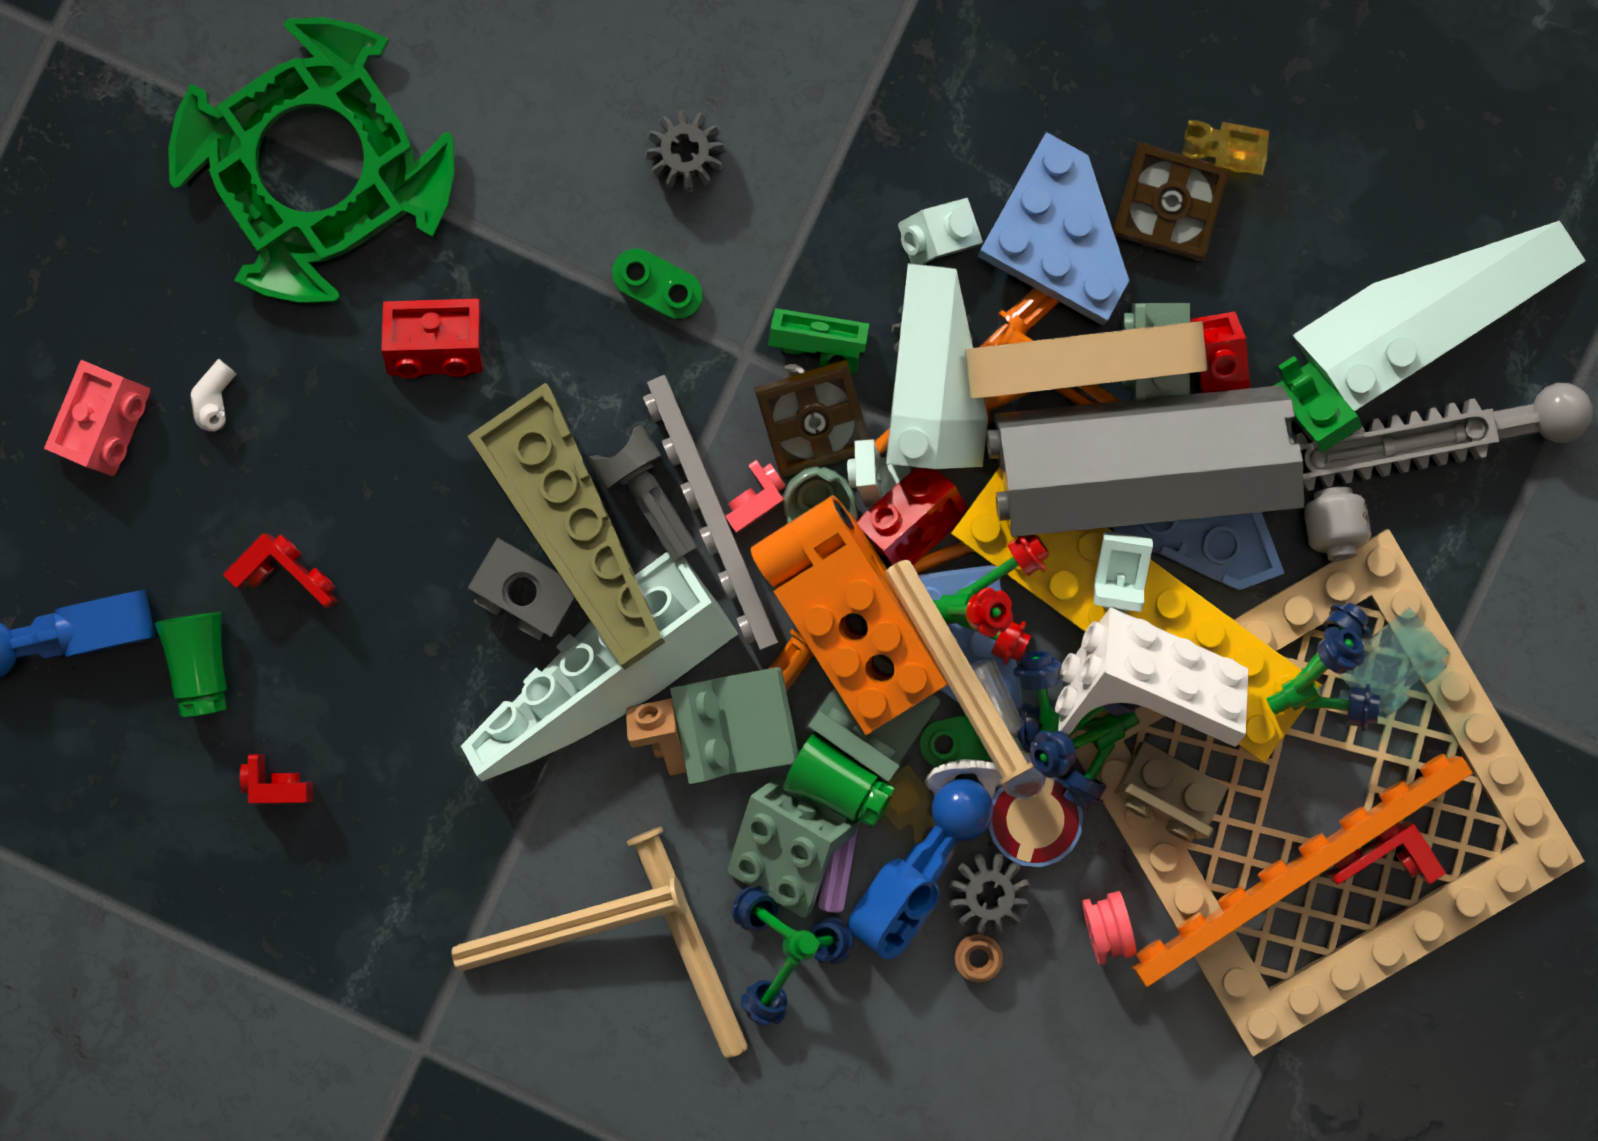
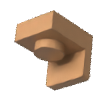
M672 698L627 708V736L630 746L635 748L652 744L655 757H664L670 776L687 772Z

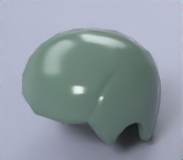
M825 467L804 469L789 481L782 497L784 499L783 507L787 522L793 521L832 495L857 520V501L853 489L844 477L833 470Z

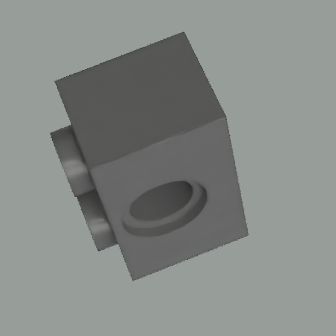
M497 538L468 587L478 594L473 602L499 616L502 609L519 618L515 626L538 640L542 638L544 633L550 637L556 636L577 600L557 571L500 538ZM521 578H528L533 581L537 589L534 601L526 606L516 604L511 596L513 584Z

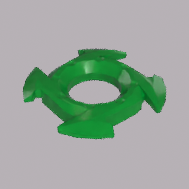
M325 17L290 18L284 22V27L311 53L312 58L300 59L298 57L275 66L218 104L217 108L210 105V95L206 91L190 83L175 114L168 148L170 184L175 189L183 187L197 172L210 163L209 172L218 194L255 249L260 253L255 264L242 265L234 281L265 296L292 302H335L340 299V293L321 276L311 263L324 262L348 253L406 214L416 217L418 230L433 237L448 207L455 175L454 137L450 132L443 133L415 161L414 150L405 127L366 71L370 59L383 57L389 39L355 23ZM305 107L325 108L345 117L358 132L364 152L362 173L353 191L337 205L316 212L297 211L280 204L267 191L259 171V150L269 128L288 112Z

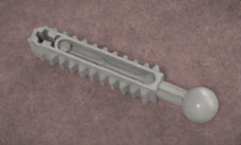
M1555 383L1545 387L1536 396L1534 403L1530 405L1493 411V408L1481 410L1474 398L1463 402L1462 413H1460L1455 403L1447 404L1445 406L1444 418L1441 417L1435 407L1427 410L1425 421L1421 419L1417 411L1408 413L1406 425L1403 424L1398 415L1390 416L1386 429L1379 418L1370 421L1368 432L1362 427L1323 453L1313 443H1309L1303 433L1295 435L1294 444H1300L1303 460L1305 491L1314 490L1317 477L1324 488L1333 486L1335 474L1339 476L1343 484L1351 483L1354 470L1357 471L1362 481L1371 479L1373 467L1376 468L1381 477L1390 475L1392 463H1394L1400 473L1409 471L1411 460L1414 461L1419 470L1428 468L1430 456H1432L1438 466L1446 465L1449 452L1457 463L1466 461L1468 450L1474 459L1486 457L1488 445L1499 442L1500 439L1537 432L1552 442L1570 443L1580 439L1588 431L1593 420V405L1588 395L1580 387L1570 383Z

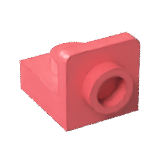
M757 460L749 464L750 470L764 490L756 495L754 490L750 488L728 503L732 512L725 517L737 534L780 505L784 500L779 492L786 488L771 464L764 468L760 466Z

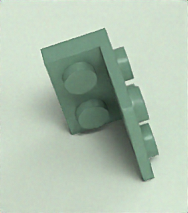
M875 655L874 661L880 671L887 674L894 673L893 666ZM834 687L808 726L889 782L899 768V762L940 705V699L932 694L865 735Z
M780 667L670 688L689 784L708 781L733 773L792 764L799 753L783 672Z
M780 774L750 796L727 871L730 875L750 887L762 886L761 891L774 898L775 902L805 918L812 912L830 855L855 836L859 821L853 822L821 804L783 790L786 777Z

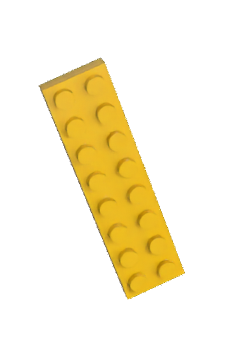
M1000 467L951 532V535L995 566H1000L1013 557L1007 543L1018 537L1011 536L1006 521H998L996 492L1004 491L1003 474ZM1106 527L1037 534L1051 555L1043 561L1047 570L1042 572L1039 569L1032 575L1027 576L1021 567L1018 566L1006 575L1079 629L1086 632L1088 626L1093 621L1099 623L1108 611L1103 606L1094 604V580L1104 531H1113ZM1150 559L1144 588L1143 610L1141 612L1130 610L1126 614L1137 619H1143L1161 630L1179 638L1188 639L1199 647L1222 657L1233 659L1238 664L1248 668L1246 735L1238 745L1259 761L1265 763L1306 707L1305 705L1297 710L1290 707L1274 715L1266 698L1283 690L1281 685L1296 677L1302 670ZM1315 680L1314 682L1319 689L1321 684Z

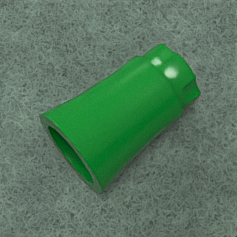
M222 612L190 615L155 622L154 624L164 649L171 677L173 695L175 699H178L180 717L205 715L226 710L227 703L223 692L227 690L223 667L221 640Z
M816 731L810 736L799 752L783 785V790L810 799L853 822L858 820L872 829L885 813L896 788L880 780L881 776L849 757Z

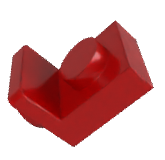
M265 754L248 755V764L241 765L240 788L242 793H248V803H302L313 801V782H300V773H271V783H265Z

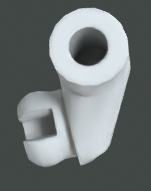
M217 359L191 391L195 422L200 428L211 432L220 430L226 422L221 392L237 375L220 359Z

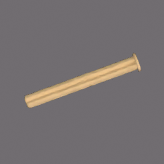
M903 560L888 568L885 572L887 580L1003 779L998 781L1002 786L1034 767L1032 762L1029 764L1026 762L911 562Z
M662 826L626 841L628 846H635L653 889L669 885L670 878L676 877L659 837V833L663 832ZM686 901L687 913L680 916L677 911L663 915L724 1057L732 1058L745 1052L748 1045Z
M673 877L670 878L669 885L459 944L452 948V959L458 971H465L677 911L680 916L687 913V904L684 891L678 878Z

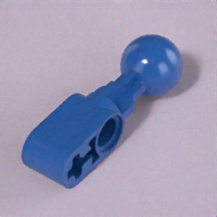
M146 590L56 609L55 613L36 617L31 626L10 630L7 626L0 623V678L12 669L16 659L33 654H38L45 659L62 655L71 657L155 638L156 635Z
M955 779L944 784L937 791L933 799L932 816L936 825L925 841L915 844L905 859L897 858L888 862L878 873L850 914L848 928L853 936L882 959L889 960L899 956L934 909L940 893L936 881L946 868V857L958 840L974 839L989 827L993 818V802L990 794L981 784L970 779Z

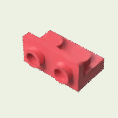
M81 360L44 449L85 467L115 476L126 456L127 447L138 420L144 413L150 388Z

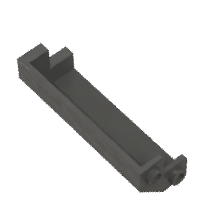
M1282 385L1147 398L1145 400H1127L995 413V430H987V447L989 459H997L1003 474L1004 491L996 492L998 521H1006L1011 536L1015 537L1304 508L1303 460L1300 444H1294V439L1291 435V422L1294 421L1291 398Z

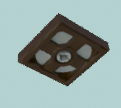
M1139 142L1114 223L1113 232L1115 237L1203 263L1206 259L1231 168Z
M847 360L754 387L781 479L797 475L804 469L812 467L821 468L855 458V441L870 440Z

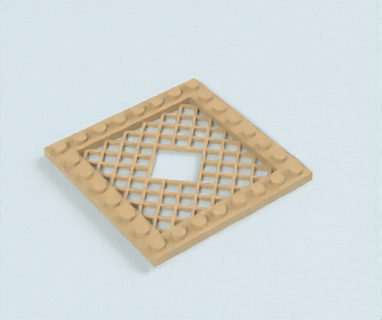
M1389 529L1372 537L1367 544L1356 549V557L1347 560L1331 561L1233 620L1275 651L1302 636L1296 660L1285 657L1302 670L1308 664L1304 660L1310 637L1325 638L1324 632L1315 630V628L1323 624L1328 618L1330 607L1333 604L1344 606L1345 603L1356 605L1367 597L1371 598L1378 611L1358 606L1367 616L1377 618L1370 644L1363 642V650H1367L1368 654L1362 677L1349 673L1338 674L1328 669L1323 673L1327 677L1322 697L1330 698L1335 677L1359 683V687L1365 688L1367 683L1371 687L1393 692L1386 718L1378 716L1377 723L1384 725L1378 751L1353 745L1357 726L1349 725L1345 742L1320 736L1326 710L1347 715V711L1318 708L1312 734L1291 728L1286 734L1375 757L1363 805L1366 811L1372 808L1375 793L1380 794L1386 790V788L1377 786L1384 760L1408 766L1405 783L1408 785L1414 781L1416 770L1425 764L1419 762L1425 736L1450 742L1446 754L1447 759L1455 756L1458 746L1475 775H1470L1463 780L1474 783L1468 809L1444 804L1445 791L1436 797L1435 801H1430L1425 805L1433 809L1426 834L1420 832L1430 849L1433 843L1457 849L1451 875L1445 874L1438 878L1448 883L1419 900L1423 883L1419 875L1414 879L1409 899L1385 893L1391 867L1405 870L1400 862L1393 860L1396 848L1388 852L1385 858L1381 857L1374 861V863L1383 865L1376 891L1352 885L1354 875L1338 885L1329 878L1317 875L1308 883L1303 906L1278 901L1267 908L1261 931L1240 926L1195 955L1193 958L1252 1056L1257 1055L1585 862ZM1384 622L1402 652L1378 646ZM1376 653L1401 659L1395 685L1370 679ZM1408 664H1410L1427 694L1403 688ZM1400 695L1425 701L1419 727L1394 720ZM1433 705L1451 735L1427 729ZM1140 706L1134 711L1139 719V724L1125 731V737L1115 742L1116 747L1106 758L1095 779L1107 786L1101 797L1104 800L1103 804L1177 929L1181 923L1198 913H1202L1205 918L1221 908L1211 890L1224 894L1233 890V888L1212 883L1218 857L1243 863L1238 887L1242 886L1245 890L1251 866L1265 869L1272 864L1253 859L1260 833L1285 839L1279 859H1282L1285 864L1288 862L1292 842L1303 844L1310 838L1262 826L1284 737L1272 752L1271 758H1268L1264 763L1268 764L1269 767L1263 790L1260 791L1237 785L1244 758L1262 763L1239 746L1237 750L1214 744V737L1210 735L1206 736L1205 741L1180 735L1183 724L1176 720L1173 732L1149 727V725L1165 716ZM1105 709L1096 717L1100 718L1109 713V711ZM1392 727L1417 733L1410 759L1386 753ZM1077 730L1070 737V739L1086 733V731ZM1137 733L1131 755L1124 740ZM1145 733L1171 739L1167 754L1172 757L1175 756L1178 741L1203 747L1198 771L1203 774L1206 772L1211 750L1236 756L1230 782L1214 779L1227 786L1228 790L1221 815L1215 814L1212 819L1219 822L1213 848L1187 842L1166 831L1167 822L1154 815H1151L1150 819H1145L1124 808L1126 800L1114 794L1139 743L1143 742ZM1092 742L1075 749L1076 758L1085 773L1098 752ZM1482 788L1500 818L1476 812ZM1235 791L1260 797L1254 824L1229 817ZM1441 810L1466 816L1459 842L1435 836ZM1474 819L1498 825L1492 851L1467 845ZM1227 824L1252 830L1246 856L1220 850ZM1507 829L1514 844L1501 851ZM1187 849L1211 855L1205 879ZM1465 852L1489 857L1460 875ZM1317 883L1342 889L1335 915L1311 909ZM1350 891L1374 897L1368 924L1344 918ZM1383 900L1407 906L1377 924ZM1276 907L1300 913L1294 939L1269 933ZM1308 916L1333 922L1327 948L1302 942ZM1341 924L1365 930L1336 948ZM1236 932L1259 938L1253 961ZM1267 940L1292 946L1286 972L1261 966ZM1300 949L1323 954L1322 957L1294 972ZM1260 973L1283 980L1268 988Z

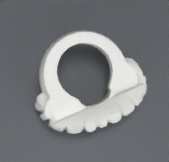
M960 759L949 761L933 768L927 775L924 784L928 789L932 790L935 797L937 791L947 782L955 780L957 775L972 773L977 775L978 780L988 791L991 799H993L996 788L1001 786L998 781L1003 778L993 762Z

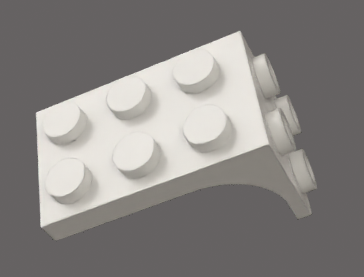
M1110 607L1099 623L1093 621L1088 626L1080 649L1076 654L1069 653L1060 668L1059 679L1063 681V687L1055 706V712L1060 714L1058 731L1066 735L1073 731L1088 712L1097 707L1112 703H1131L1149 708L1235 747L1246 735L1248 668L1238 664L1233 659L1217 655L1195 645L1188 639L1179 638L1151 625L1143 619H1137L1115 608Z

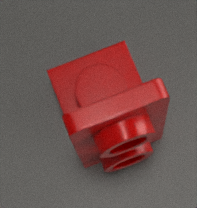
M1236 312L1190 319V322L1202 321L1207 370L1199 372L1201 393L1249 389L1250 378L1246 337Z
M263 533L223 574L238 589H245L249 584L256 588L273 572L274 567L270 562L275 558L323 606L332 608L338 602L331 594L336 586L316 567L311 572L303 567L296 560L301 555V552L282 534L275 539L272 535Z
M1405 821L1402 824L1398 822L1375 837V841L1360 851L1359 849L1355 850L1334 864L1335 867L1327 871L1326 874L1333 883L1338 885L1399 845L1402 851L1396 854V856L1412 879L1419 875L1422 880L1431 884L1445 875L1446 872L1415 824Z

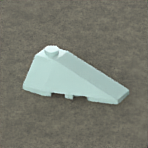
M908 264L886 464L931 469L983 467L988 416L984 397H970L965 350L973 348L958 274L954 268Z

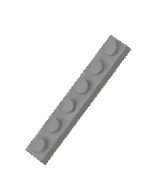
M663 375L648 381L647 384L651 393L643 396L653 422L656 423L663 420L670 437L662 440L672 467L682 464L689 482L680 486L691 511L700 508L707 526L699 529L706 548L710 556L719 552L726 568L725 571L718 573V576L728 599L731 600L738 597L745 615L737 618L747 644L756 641L760 650L778 643V639L668 379Z

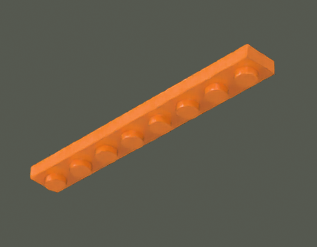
M1445 754L1436 756L1419 768L1423 774L1421 777L1408 785L1404 780H1401L1380 793L1379 797L1382 802L1369 811H1366L1362 806L1344 816L1339 821L1342 828L1326 838L1323 833H1320L1303 843L1298 848L1302 854L1288 864H1285L1281 859L1266 867L1258 874L1261 881L1247 891L1242 886H1239L1222 896L1217 901L1221 908L1204 918L1202 913H1198L1181 923L1177 927L1180 933L1177 937L1166 944H1163L1161 939L1144 947L1136 954L1139 961L1131 966L1140 983L1146 987L1150 986L1473 774L1464 758L1451 756L1447 759Z

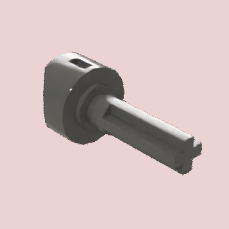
M641 424L633 428L632 435L626 446L616 456L602 457L594 455L589 456L588 459L607 490L619 484L621 487L628 485L633 498L675 562L698 546L658 482L649 472L653 468L652 464L661 458L662 455Z

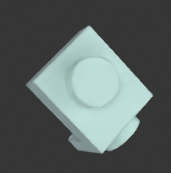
M968 198L921 210L898 224L901 232V242L904 250L909 255L911 264L924 265L936 258L968 250L983 243Z
M874 439L855 441V459H848L847 462L849 485L851 488L858 489L865 507H872L912 471L911 466L886 464V457L881 458Z
M1104 531L1094 580V604L1103 606L1107 610L1112 607L1123 613H1127L1130 610L1137 612L1143 610L1144 588L1153 548L1152 538Z

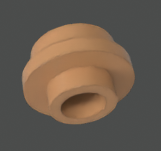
M984 934L967 936L956 948V967L959 973L969 981L976 983L989 981L999 973L1002 967V950L999 944L990 936ZM976 949H982L988 955L986 963L979 967L972 965L969 960L971 952Z

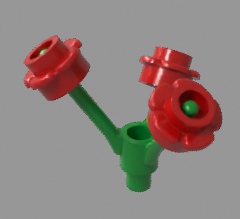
M1037 534L1016 537L1007 543L1013 555L1012 558L973 584L958 590L956 594L942 595L940 600H933L946 624L958 623L959 626L975 630L981 635L995 640L996 642L990 654L1002 659L1003 665H1007L1010 658L1019 662L1032 636L1024 633L1026 622L1022 621L1021 625L1012 621V601L1010 597L1002 590L996 592L993 588L987 587L1018 566L1021 567L1027 576L1032 575L1039 569L1042 572L1047 570L1043 561L1051 555Z

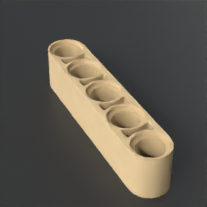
M1202 321L965 350L971 398L1018 394L1207 370Z

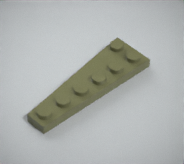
M544 383L468 435V438L621 667L626 670L661 646L665 641L557 399L547 383Z

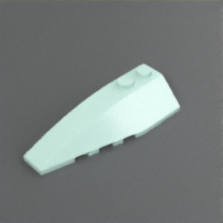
M1557 221L1373 283L1291 337L1308 363L1311 362L1329 384L1334 387L1355 411L1585 262V259L1561 222Z
M666 552L635 575L665 643L624 670L591 621L575 638L568 634L556 646L560 653L542 672L535 668L523 681L525 685L522 693L512 703L504 701L461 745L476 776L481 781L533 762L578 741L626 714L627 708L640 705L661 692L738 634L719 603L684 556L674 562L669 553Z

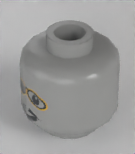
M1332 487L1314 493V500L1310 501L1304 509L1309 546L1317 552L1327 553L1328 560L1340 561L1356 557V549L1367 544L1371 538L1367 503L1360 495L1353 494L1350 487Z

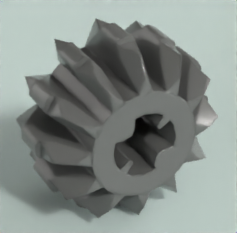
M679 110L677 115L679 125L673 126L670 119L666 116L660 118V124L666 132L665 135L657 131H649L648 139L661 147L649 148L644 153L646 160H661L651 169V174L654 178L661 177L668 171L670 172L665 183L667 189L673 190L679 178H684L685 192L692 193L694 189L692 178L698 176L700 182L705 187L711 185L712 182L710 176L705 171L706 168L714 172H722L724 168L723 163L711 156L724 154L727 150L725 143L711 142L721 132L718 125L710 126L703 132L701 131L706 121L705 114L698 113L693 124L690 125L688 124L686 111ZM690 141L691 148L699 149V153L697 155L691 153L692 161L682 162L679 154H672L673 149L680 150V142Z
M979 853L974 856V861L978 868L974 873L964 863L958 866L961 874L968 879L966 883L950 880L949 888L954 891L964 892V896L951 899L949 904L952 909L969 906L959 917V922L965 926L977 915V934L983 935L985 933L988 920H992L997 934H1003L1004 925L1001 917L1006 915L1015 925L1021 922L1018 914L1011 910L1013 905L1022 908L1029 907L1030 901L1025 897L1016 896L1015 892L1027 889L1030 884L1027 879H1018L1010 882L1020 869L1016 862L1009 864L1003 872H1000L1003 864V856L1001 854L995 853L992 858L991 868H986L985 859ZM988 881H992L991 884L994 888H997L999 884L1002 888V893L995 896L996 904L992 906H987L984 899L979 903L976 898L977 894L983 892L982 884Z

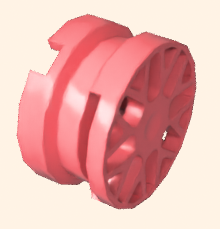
M1121 892L1108 893L1106 899L1097 901L1095 905L1091 904L1090 899L1082 900L1083 913L1098 965L1107 964L1106 956H1108L1109 952L1111 957L1120 955L1125 959L1136 957L1135 939Z

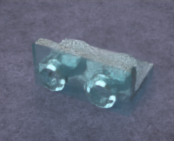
M1408 606L1363 644L1365 655L1363 664L1356 666L1354 670H1348L1346 673L1339 675L1350 688L1351 686L1365 688L1366 683L1370 684L1371 693L1380 694L1379 713L1383 710L1389 716L1410 698L1405 692L1419 679L1424 684L1429 683L1447 667L1443 659L1450 653Z

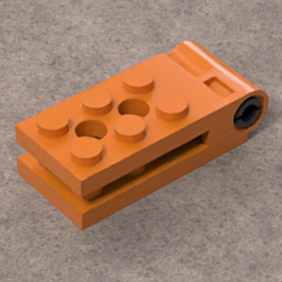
M832 495L751 547V554L757 567L766 580L773 587L777 588L773 592L865 735L948 685L885 576L887 568L851 512L848 513L844 505L835 496ZM850 613L859 614L866 620L868 625L867 633H859L850 626L848 620ZM875 655H885L890 658L894 664V673L887 674L880 671L874 661Z

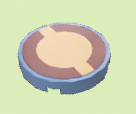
M1027 771L996 789L995 796L992 799L994 808L993 818L988 829L993 843L1005 857L1022 866L1043 867L1059 862L1074 849L1082 834L1083 812L1080 806L1063 796L1067 788L1060 783L1061 779L1057 777L1048 778L1038 771Z

